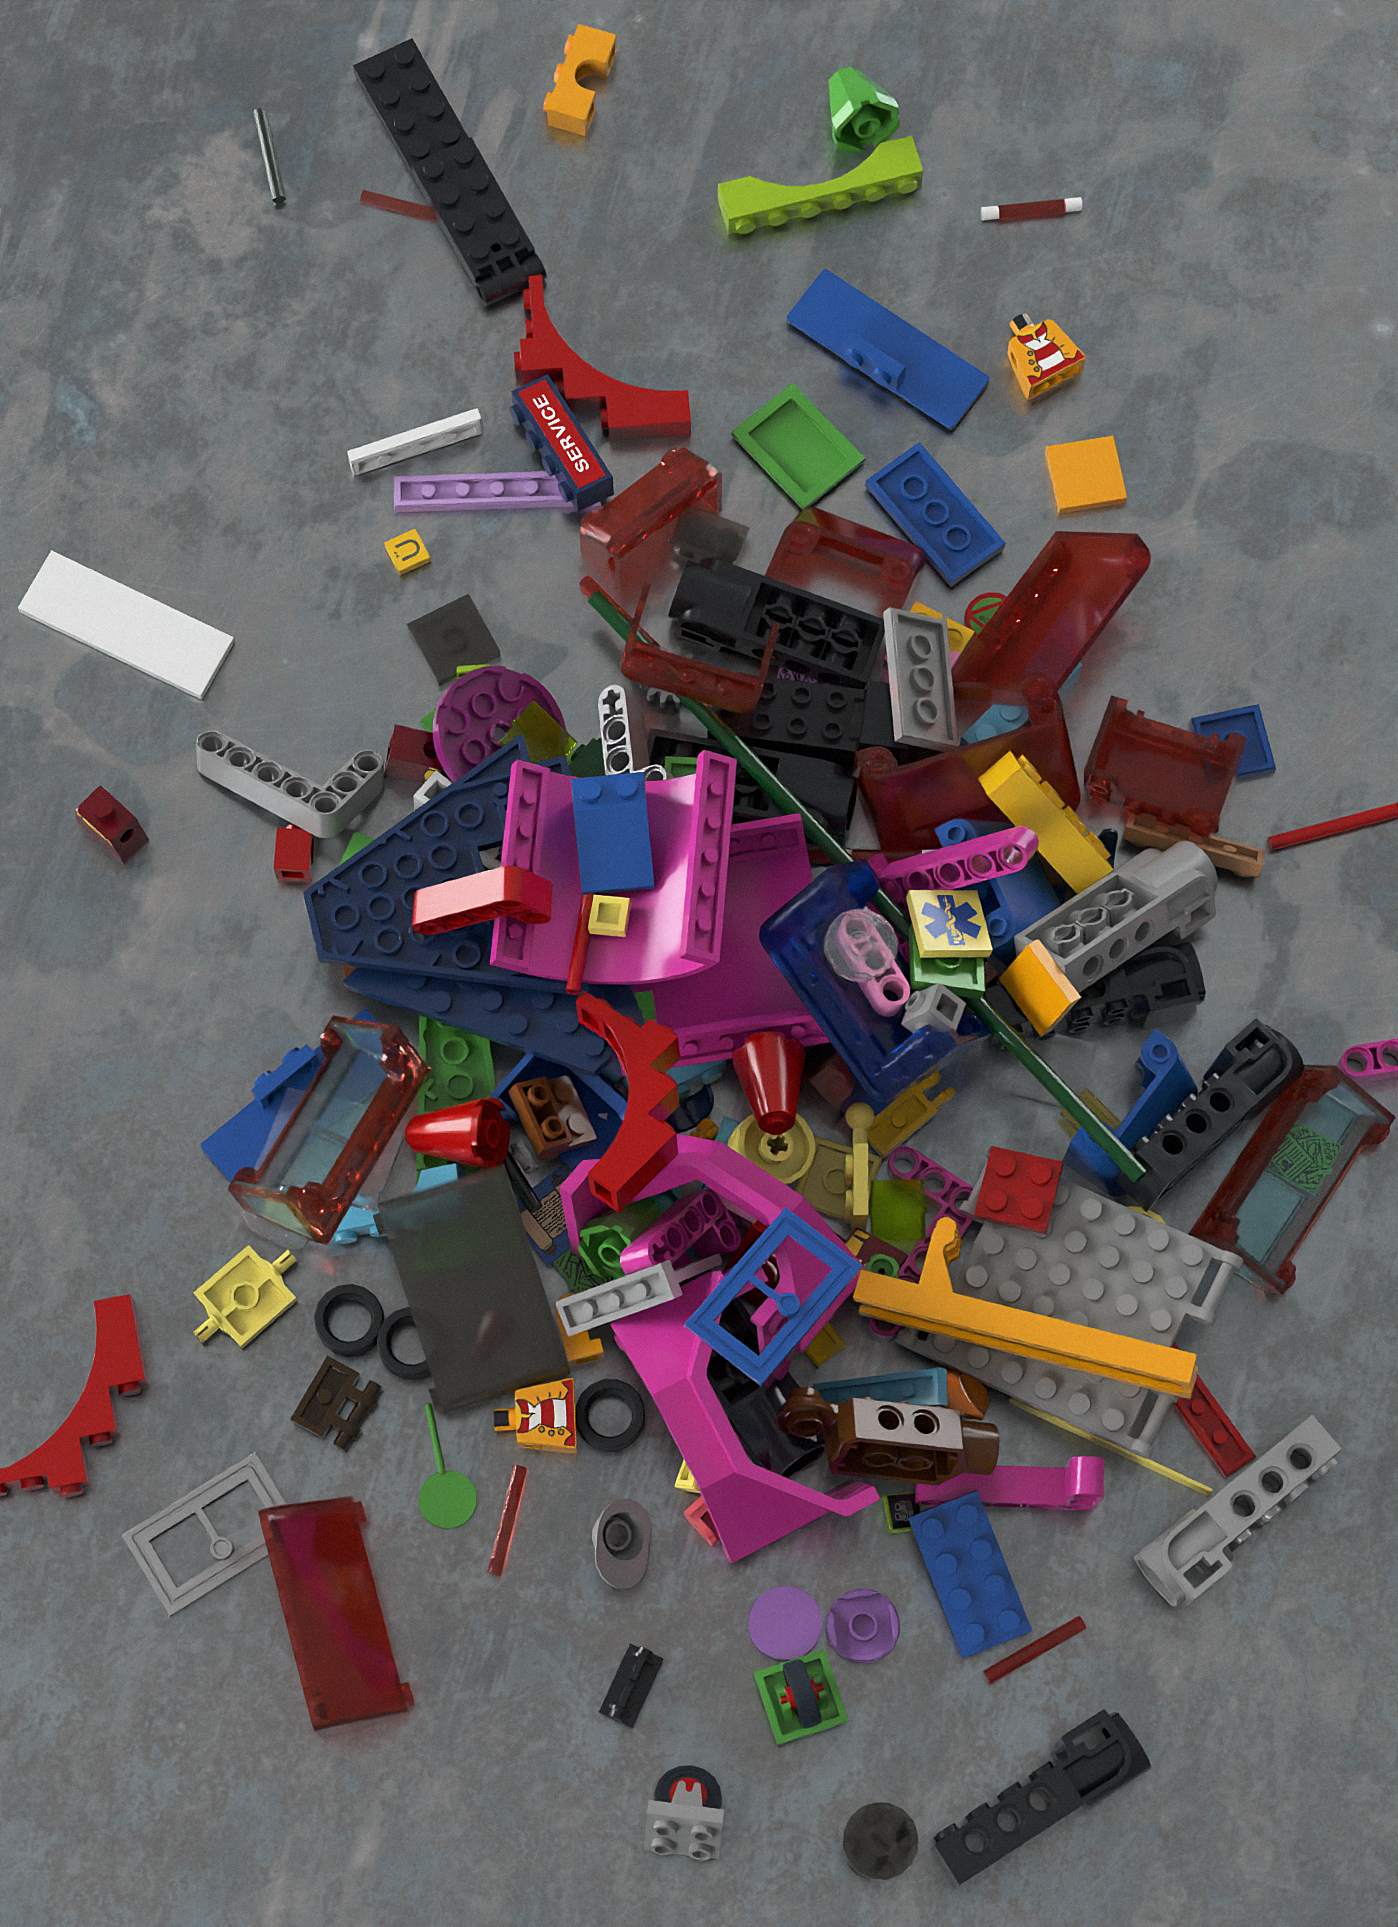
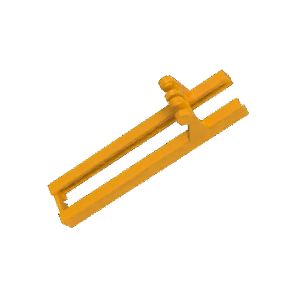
M949 1216L940 1217V1220H937V1224H935L936 1228H934L919 1284L860 1270L853 1299L856 1302L862 1303L858 1311L862 1316L1191 1399L1198 1373V1367L1195 1366L1197 1354L954 1293L948 1269L950 1263L959 1259L962 1241L956 1221H953Z

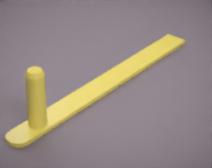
M1012 1396L1009 1399V1402L1018 1408L1208 1497L1213 1491L1212 1488L1150 1459L1138 1456Z

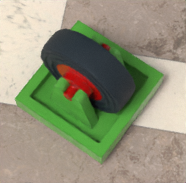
M825 1649L753 1673L777 1746L849 1722Z

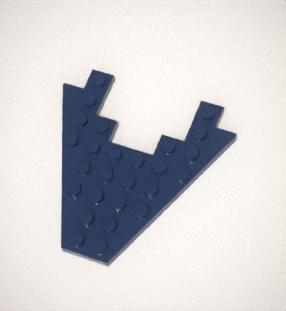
M523 734L515 737L303 892L320 963L569 994L566 992L567 981L538 977L490 965L495 919L435 935L421 934L412 929L414 893L416 891L484 872L480 851L503 846L511 766L517 759L531 763ZM566 755L533 763L550 768V772L571 776ZM582 983L579 996L584 991L590 994L588 983Z
M357 967L343 980L344 986L350 991L596 1077L617 1057L604 1038L578 1022L576 999L579 995ZM588 983L592 996L603 998L611 1005L613 1010L624 1017L629 1016L633 1018L640 1028L646 1023L630 984Z

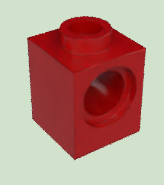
M295 824L287 825L286 828L276 829L273 869L277 879L312 881L315 850L313 834Z

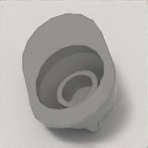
M618 1499L610 1503L597 1519L592 1530L595 1561L599 1574L609 1585L618 1589H629L638 1584L645 1575L648 1564L651 1521L644 1507L632 1499Z

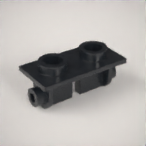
M629 1644L599 1713L633 1728L664 1659L654 1655L647 1648Z

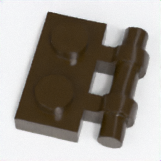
M327 1355L290 1420L324 1439L329 1428L333 1427L339 1431L333 1445L345 1451L351 1440H356L361 1432L359 1426L367 1412L373 1411L378 1402L376 1397L382 1386L369 1380L362 1392L354 1387L360 1374ZM349 1398L356 1404L347 1420H344L337 1415L346 1399Z

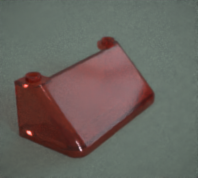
M1057 688L1039 693L1030 700L1027 711L1031 725L898 767L892 752L881 746L855 752L852 776L858 778L857 796L878 853L883 854L888 864L922 854V850L944 848L935 829L954 819L1012 823L990 799L978 780L981 775L1009 751L1017 759L1022 754L1028 759L1042 778L1039 783L1041 784L1046 780L1059 794V797L1065 803L1062 807L1063 809L1068 805L1074 812L1078 809L1081 792L1063 704Z
M344 1496L278 1505L258 1510L306 1704L315 1733L322 1739L409 1715L408 1705L414 1704V1699L409 1681L401 1682L361 1533V1524L367 1522L362 1501L355 1502L353 1496Z

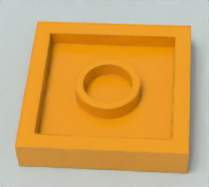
M1113 435L1046 446L1045 454L1059 514L1126 503L1127 494Z
M1039 939L1029 943L999 978L1040 1036L1052 1031L1081 998Z

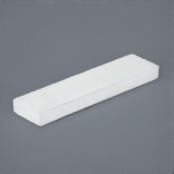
M478 408L349 450L347 453L353 475H359L482 434L481 416Z

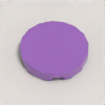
M778 1586L766 1590L755 1600L749 1613L748 1630L753 1644L763 1654L776 1661H789L807 1655L815 1647L822 1633V1615L818 1604L807 1592L795 1586Z
M857 1588L844 1593L833 1603L826 1619V1634L831 1647L840 1657L856 1664H870L882 1660L893 1650L900 1633V1619L895 1606L885 1596L873 1589Z

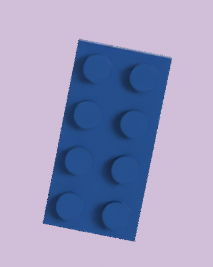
M920 442L866 480L865 486L950 587L1005 548L1006 542Z
M977 1490L908 1516L962 1658L1032 1631Z

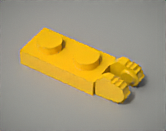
M937 1070L929 1074L919 1084H913L874 1117L873 1124L867 1129V1142L883 1159L932 1119L938 1110L956 1095L957 1092L952 1087L943 1090L932 1102L926 1098L924 1093L933 1088L942 1077Z

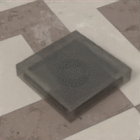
M469 594L407 624L413 640L439 686L457 678L458 666L482 665L501 656L500 649Z

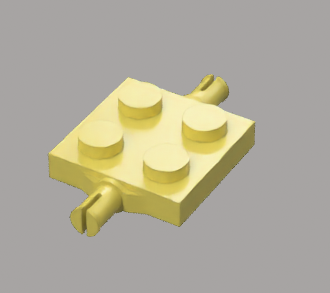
M249 1245L246 1246L193 1292L195 1297L206 1308L209 1319L193 1331V1333L204 1343L205 1340L220 1329L229 1334L243 1349L298 1301L285 1286L281 1276L283 1272L297 1262L296 1258L289 1250H286L285 1253L271 1264L260 1258Z

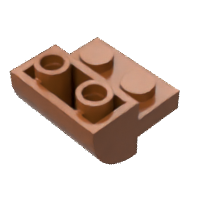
M569 1075L549 1080L544 1076L517 1083L509 1090V1095L538 1160L555 1159L562 1152L591 1145L597 1139Z

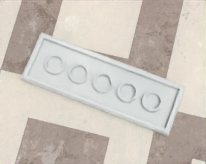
M52 550L18 606L19 613L201 700L235 643L234 637Z

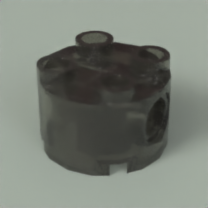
M872 1803L860 1807L849 1818L842 1833L841 1851L846 1864L856 1875L868 1881L887 1882L897 1878L911 1866L918 1852L917 1829L912 1818L902 1808L891 1803Z

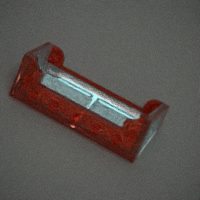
M334 1015L331 1017L320 1036L321 1050L326 1059L258 1171L252 1167L241 1168L227 1188L245 1211L316 1243L329 1244L431 1071L399 1026Z
M1304 1065L1302 1076L1276 1098L1188 1235L1221 1250L1240 1256L1244 1261L1240 1270L1234 1272L1235 1274L1263 1292L1283 1294L1295 1282L1296 1266L1291 1260L1364 1146L1383 1142L1389 1135L1390 1126L1396 1117L1337 1066Z

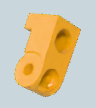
M574 1293L562 1295L558 1300L574 1295ZM555 1304L556 1320L569 1368L605 1359L600 1338L590 1340L587 1330L571 1336L567 1335Z

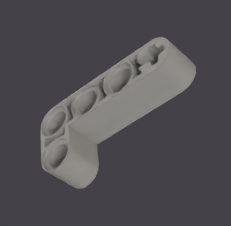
M615 684L606 687L598 698L605 774L615 775L644 772L645 781L677 778L661 765L649 764L642 703L620 685Z

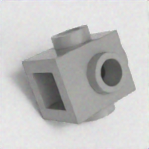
M937 983L923 991L914 992L908 998L905 1004L906 1012L901 1024L910 1030L916 1038L930 1044L941 1038H947L956 1032L966 1003L941 983Z

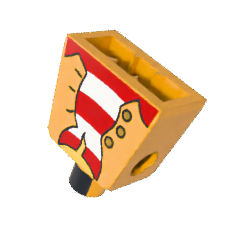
M1023 313L1010 322L1009 325L1016 336L1009 341L1007 354L1027 401L1083 372L1086 356L1053 320L1047 319L1034 326L1028 315Z
M568 1378L516 1390L515 1408L494 1409L495 1431L516 1430L517 1445L520 1448L577 1454L574 1379Z

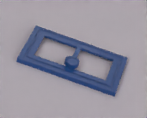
M785 1207L686 1321L684 1327L762 1387L860 1272L863 1265ZM787 1236H790L832 1269L801 1306L800 1300L795 1294L784 1293L779 1295L755 1276V1273ZM748 1281L777 1303V1309L781 1315L791 1317L759 1356L714 1322Z

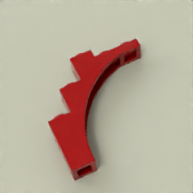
M542 275L529 276V289H523L524 310L531 309L532 320H525L526 339H519L520 352H514L515 373L522 372L523 385L548 374L553 383L557 382V390L572 413L600 411L601 429H608L609 441L691 436L688 390L662 391L629 385L609 377L585 362L563 340L549 318L544 306Z
M584 991L576 999L578 1022L608 1042L621 1062L629 1083L627 1109L622 1125L606 1153L588 1172L591 1194L620 1213L678 1155L676 1132L664 1120L679 1107L677 1083L666 1073L680 1059L679 1039L670 1027L666 1025L661 1026L651 1018L640 1028L633 1018L622 1016L613 1010L611 1005L603 998H595Z
M130 1294L93 1301L97 1326L96 1348L93 1365L85 1388L68 1418L45 1443L20 1461L0 1469V1497L6 1495L7 1489L21 1486L23 1491L42 1488L44 1481H48L49 1488L55 1494L60 1493L61 1497L80 1495L83 1493L82 1488L92 1486L84 1443L90 1442L92 1447L103 1446L112 1443V1437L121 1436L113 1393L119 1392V1396H130L140 1393V1387L149 1386L135 1301Z

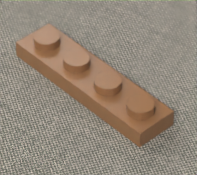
M1129 812L1122 839L1130 841L1135 846L1143 848L1149 846L1163 851L1180 841L1192 842L1205 852L1214 867L1218 866L1232 870L1233 873L1242 877L1253 876L1259 878L1266 853L1262 849L1133 812Z

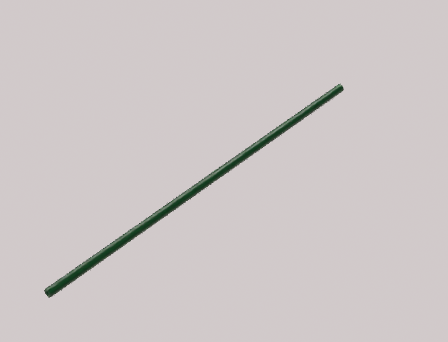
M601 590L593 593L588 603L788 815L801 813L803 829L808 837L909 943L908 929L912 923L909 916ZM959 996L1135 1184L1145 1177L1148 1170L984 996L981 999Z

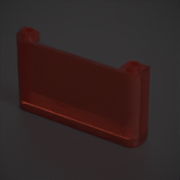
M1056 531L951 671L954 700L1028 708L1046 707L1148 570L1151 555L1149 548L1137 533Z

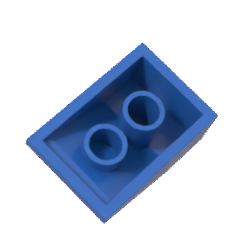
M644 772L571 779L582 896L585 894L655 889Z

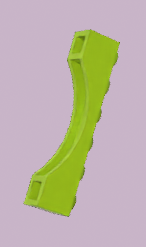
M911 135L880 143L873 153L858 167L841 177L824 183L806 186H785L765 182L752 176L719 183L718 203L728 235L733 233L746 234L757 227L769 224L771 226H778L784 224L789 219L801 216L810 218L816 216L821 211L833 208L841 210L850 207L853 203L865 200L870 202L877 201L885 195L896 192L903 194L912 192L917 187L922 186L923 167Z

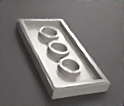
M890 607L883 612L895 742L953 753L959 749L947 620Z

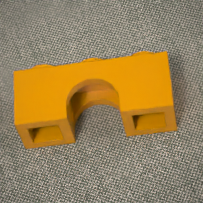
M578 24L575 34L568 36L564 49V54L567 55L564 64L559 63L557 65L554 75V83H556L554 91H548L543 105V111L547 112L548 126L586 136L596 110V92L581 87L578 82L588 76H596L607 80L617 53L616 34Z

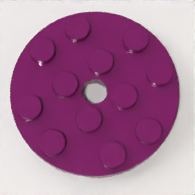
M506 666L481 667L461 676L443 693L434 714L433 742L435 751L443 770L453 783L504 746L497 741H493L495 727L503 729L506 733V744L523 734L531 763L563 756L564 746L567 745L564 719L552 695L532 676L506 669Z

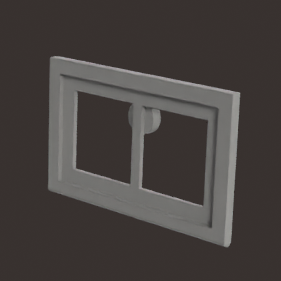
M256 1452L126 1531L122 1534V1537L171 1617L304 1534V1531ZM246 1480H249L276 1526L233 1552L231 1541L226 1537L218 1536L202 1508ZM196 1512L212 1539L210 1552L220 1561L179 1587H176L149 1541Z

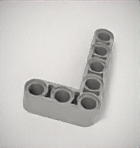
M209 730L200 734L196 739L197 768L201 774L320 838H332L338 835L384 788V759L380 753L374 750H362L356 753L321 786L222 732Z

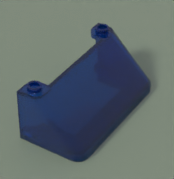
M861 859L829 866L761 925L759 940L762 947L867 1094L876 1101L886 1102L900 1096L988 1038L992 1032L977 1014L963 1012L956 1031L950 1029L941 1032L928 1024L913 1034L901 1024L906 1012L905 1005L898 1014L891 1017L882 1016L873 1009L834 944V935L843 918L851 913H861L871 921L909 986L910 965L866 905L877 895L880 884L876 872L868 861ZM845 930L850 938L855 940L861 939L860 934L856 930ZM870 959L864 960L865 965L869 969L880 970L875 961ZM910 989V996L916 991L920 992L923 990ZM883 991L884 996L888 1000L898 1001V997L893 991Z

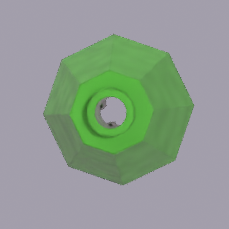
M851 66L841 68L829 79L832 134L838 148L856 154L864 152L865 149L862 145L873 142V148H876L880 143L886 142L900 127V120L897 116L899 114V107L895 99L861 70Z
M649 1198L628 1204L620 1213L614 1209L609 1210L590 1220L581 1229L580 1237L583 1236V1239L578 1245V1252L595 1275L604 1278L608 1274L615 1279L626 1276L620 1262L622 1251L663 1212L659 1205Z

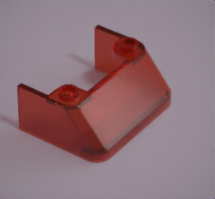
M673 448L662 457L660 464L600 510L594 509L582 518L580 522L582 525L580 528L581 553L611 587L617 591L621 588L620 561L701 498L706 501L716 514L722 510V473L714 464L687 448L679 450Z
M815 507L801 510L785 528L765 576L778 580L789 553L796 556H804L811 553L816 547L880 571L882 585L887 590L900 595L895 608L907 611L925 566V555L918 546Z
M644 582L620 661L622 674L631 681L732 712L744 714L753 711L761 696L780 624L773 622L756 676L743 672L735 673L653 648L648 643L635 639L651 584Z

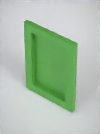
M793 382L731 432L736 441L803 511L865 461V457Z

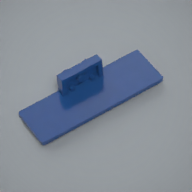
M824 269L787 315V322L949 430L954 429L990 380L987 374L827 269Z
M367 1009L360 1011L315 1050H312L306 1044L301 1049L296 1047L288 1052L282 1059L283 1064L273 1072L270 1070L266 1071L254 1082L255 1087L251 1091L255 1099L201 1143L202 1150L244 1198H249L410 1063L409 1056Z

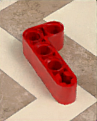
M503 866L423 888L414 893L412 929L421 934L435 935L507 915L528 924H545L551 920L553 884L549 880L524 868Z

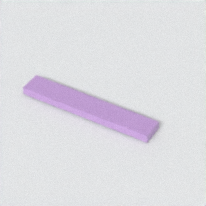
M546 471L394 476L395 513L574 506L571 501L567 503L564 501L558 489V480L555 476L550 477ZM601 501L592 506H601Z

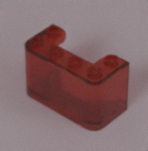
M1111 695L1084 769V790L1089 794L1088 798L1098 804L1107 805L1111 802L1120 805L1124 811L1135 815L1145 813L1155 816L1158 822L1169 826H1175L1177 823L1189 827L1192 833L1199 836L1208 837L1210 833H1217L1245 757L1247 737L1231 732L1226 741H1219V735L1212 733L1211 738L1145 718V712L1138 710L1135 715L1126 708L1128 700Z

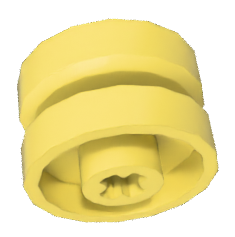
M797 1113L794 1126L781 1135H771L763 1132L759 1128L754 1114H752L735 1127L727 1143L728 1147L787 1186L806 1173L813 1162L815 1153L813 1132L805 1119Z

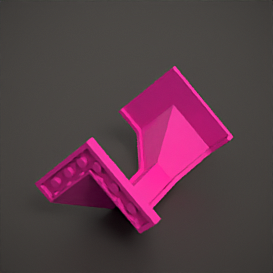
M676 1134L678 1155L629 1203L631 1204L698 1179L767 1227L770 1226L785 1207L862 1265L802 1195L720 1141ZM600 1159L582 1160L559 1187L571 1252L582 1260L583 1257L578 1252V1245L583 1239V1236L580 1237L581 1229L593 1218L612 1210L610 1206L590 1192L588 1172ZM787 1236L775 1250L780 1280L774 1291L779 1295L784 1293L795 1294L799 1298L801 1306L832 1269L790 1236ZM863 1266L862 1269H861V1270L868 1271L864 1266ZM860 1272L763 1384L764 1386L769 1388L775 1379L781 1380L791 1367V1359L797 1352L802 1353L809 1347L823 1326L831 1320L841 1304L853 1293ZM769 1297L750 1318L751 1322L757 1326L759 1354L791 1318L781 1315L778 1312L777 1303Z
M733 1267L723 1272H707L680 1287L683 1293L682 1296L611 1322L610 1325L615 1333L613 1337L619 1349L626 1352L651 1394L700 1490L724 1546L722 1550L727 1560L734 1563L830 1511L848 1517L880 1500V1497L874 1485L850 1479L822 1494L757 1466L748 1459L707 1378V1367L712 1348L684 1327L686 1321L732 1270ZM761 1267L755 1273V1276L765 1283L769 1280ZM748 1281L736 1297L754 1289L755 1286ZM721 1314L714 1321L718 1325L721 1318Z

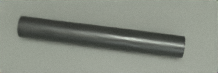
M258 108L253 111L272 201L274 203H282L286 200L267 112L264 108Z

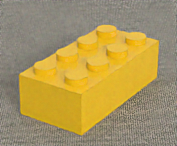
M1009 751L981 775L978 780L990 799L1016 827L1024 826L1034 831L1039 841L1037 850L1070 887L1079 894L1113 870L1107 861L1111 854L1092 831L1087 835L1085 834L1088 829L1069 805L1065 809L1062 808L1065 803L1046 780L1041 784L1039 783L1042 778L1023 754L1017 759Z

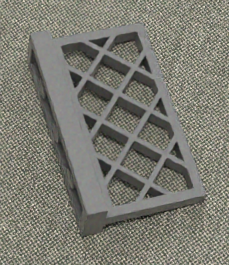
M719 1253L673 1269L670 1260L568 1296L556 1301L555 1304L568 1336L680 1297L683 1293L679 1282L723 1263Z

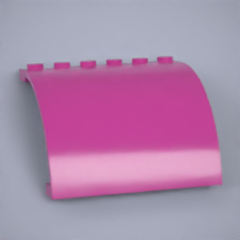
M703 750L697 757L696 774L667 780L645 781L655 889L597 894L630 898L631 909L626 937L590 934L582 983L618 985L667 981L699 973L719 963L737 759ZM518 759L511 766L500 867H521L552 882L551 920L545 924H528L509 915L496 918L494 921L490 965L538 977L567 981L582 897L571 779L578 777L550 772V768Z
M801 813L731 825L719 963L699 973L682 978L653 983L630 984L633 993L652 990L657 1023L661 1026L666 1025L670 1027L678 1036L680 1059L671 1068L731 1059L736 1047L739 1050L744 1046L746 1038L761 1032L777 1031L785 1033L786 1039L795 1042V1037L802 1043L803 1047L837 1041L826 956ZM619 1061L622 1076H626L624 1068Z

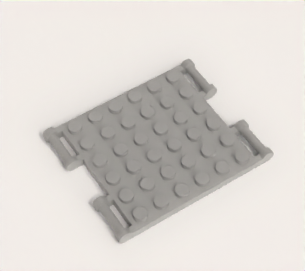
M990 1146V1148H989V1150H988V1152H987V1154H986V1158H987V1159H988V1157H989V1153H990V1150H991V1146ZM986 1162L968 1201L964 1200L959 1209L961 1214L982 1223L983 1226L952 1286L954 1293L1170 1348L1185 1317H1189L1207 1326L1212 1327L1217 1318L1215 1312L1234 1272L1239 1271L1244 1260L1240 1256L1221 1250L1063 1178H1060L1047 1235L975 1219L974 1213L987 1165ZM1214 1261L1221 1264L1202 1306L1192 1304L1211 1262ZM909 1327L899 1330L895 1338L897 1343L1146 1459L1151 1458L1154 1447H1152L1153 1442L1172 1402L1176 1403L1179 1398L1176 1395L933 1333L929 1334L925 1342L917 1338L920 1330ZM1149 1393L1158 1395L1159 1397L1139 1439L1130 1437V1432Z

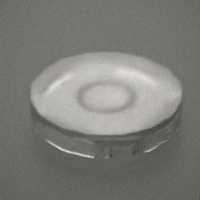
M853 909L841 913L831 922L824 937V954L827 960L829 959L833 969L840 976L851 981L868 982L890 969L897 954V937L893 927L883 916L871 910Z

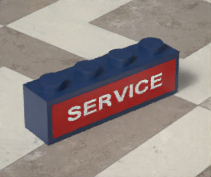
M548 374L511 391L513 406L509 407L511 416L518 426L521 424L527 431L525 435L532 450H539L543 457L542 464L550 477L555 476L558 480V489L566 503L571 501L577 512L614 495L612 474Z

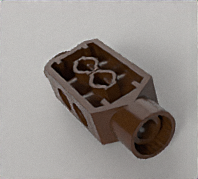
M802 1387L788 1393L787 1401L779 1408L775 1419V1424L779 1430L794 1436L812 1437L825 1433L828 1467L832 1474L938 1486L962 1473L989 1476L995 1469L999 1455V1433L995 1424L962 1420L959 1410L946 1409L940 1405L920 1406L912 1405L906 1401H878L871 1397L851 1398L843 1403L828 1402L821 1398L818 1390Z

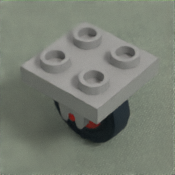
M687 1765L675 1767L667 1771L659 1779L654 1792V1801L649 1800L644 1850H649L662 1856L671 1854L688 1855L693 1859L701 1861L710 1858L719 1859L725 1810L720 1809L722 1805L721 1788L713 1775L703 1768Z

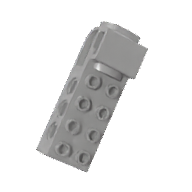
M1177 842L1164 852L1149 848L1015 935L1016 958L1029 943L1039 939L1079 993L1168 932L1180 939H1184L1216 916L1214 897L1218 884L1216 870L1205 852L1192 842Z
M1311 1415L1198 1510L1190 1508L1134 1555V1559L1139 1569L1156 1591L1172 1607L1181 1604L1184 1608H1187L1233 1568L1231 1563L1233 1560L1232 1552L1254 1533L1250 1527L1256 1524L1261 1529L1282 1510L1278 1505L1284 1500L1287 1505L1291 1504L1310 1487L1307 1482L1310 1477L1317 1482L1338 1463L1334 1457L1342 1450L1341 1447L1317 1419ZM1290 1458L1296 1459L1301 1464L1302 1470L1292 1466ZM1262 1481L1271 1484L1274 1493L1267 1492L1262 1486ZM1233 1505L1242 1506L1246 1511V1517L1238 1515ZM1194 1567L1201 1575L1210 1570L1213 1575L1196 1589L1184 1577Z

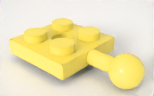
M856 1102L848 1107L845 1114L847 1124L853 1129L852 1154H846L844 1180L845 1184L852 1185V1190H846L844 1219L851 1220V1231L856 1227L866 1231L868 1220L867 1129L873 1124L874 1111L867 1103Z

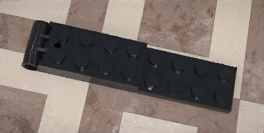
M413 38L353 65L357 79L464 267L483 304L489 306L529 287V276L542 275V280L547 278L545 268L535 253L533 244L472 137L469 138Z

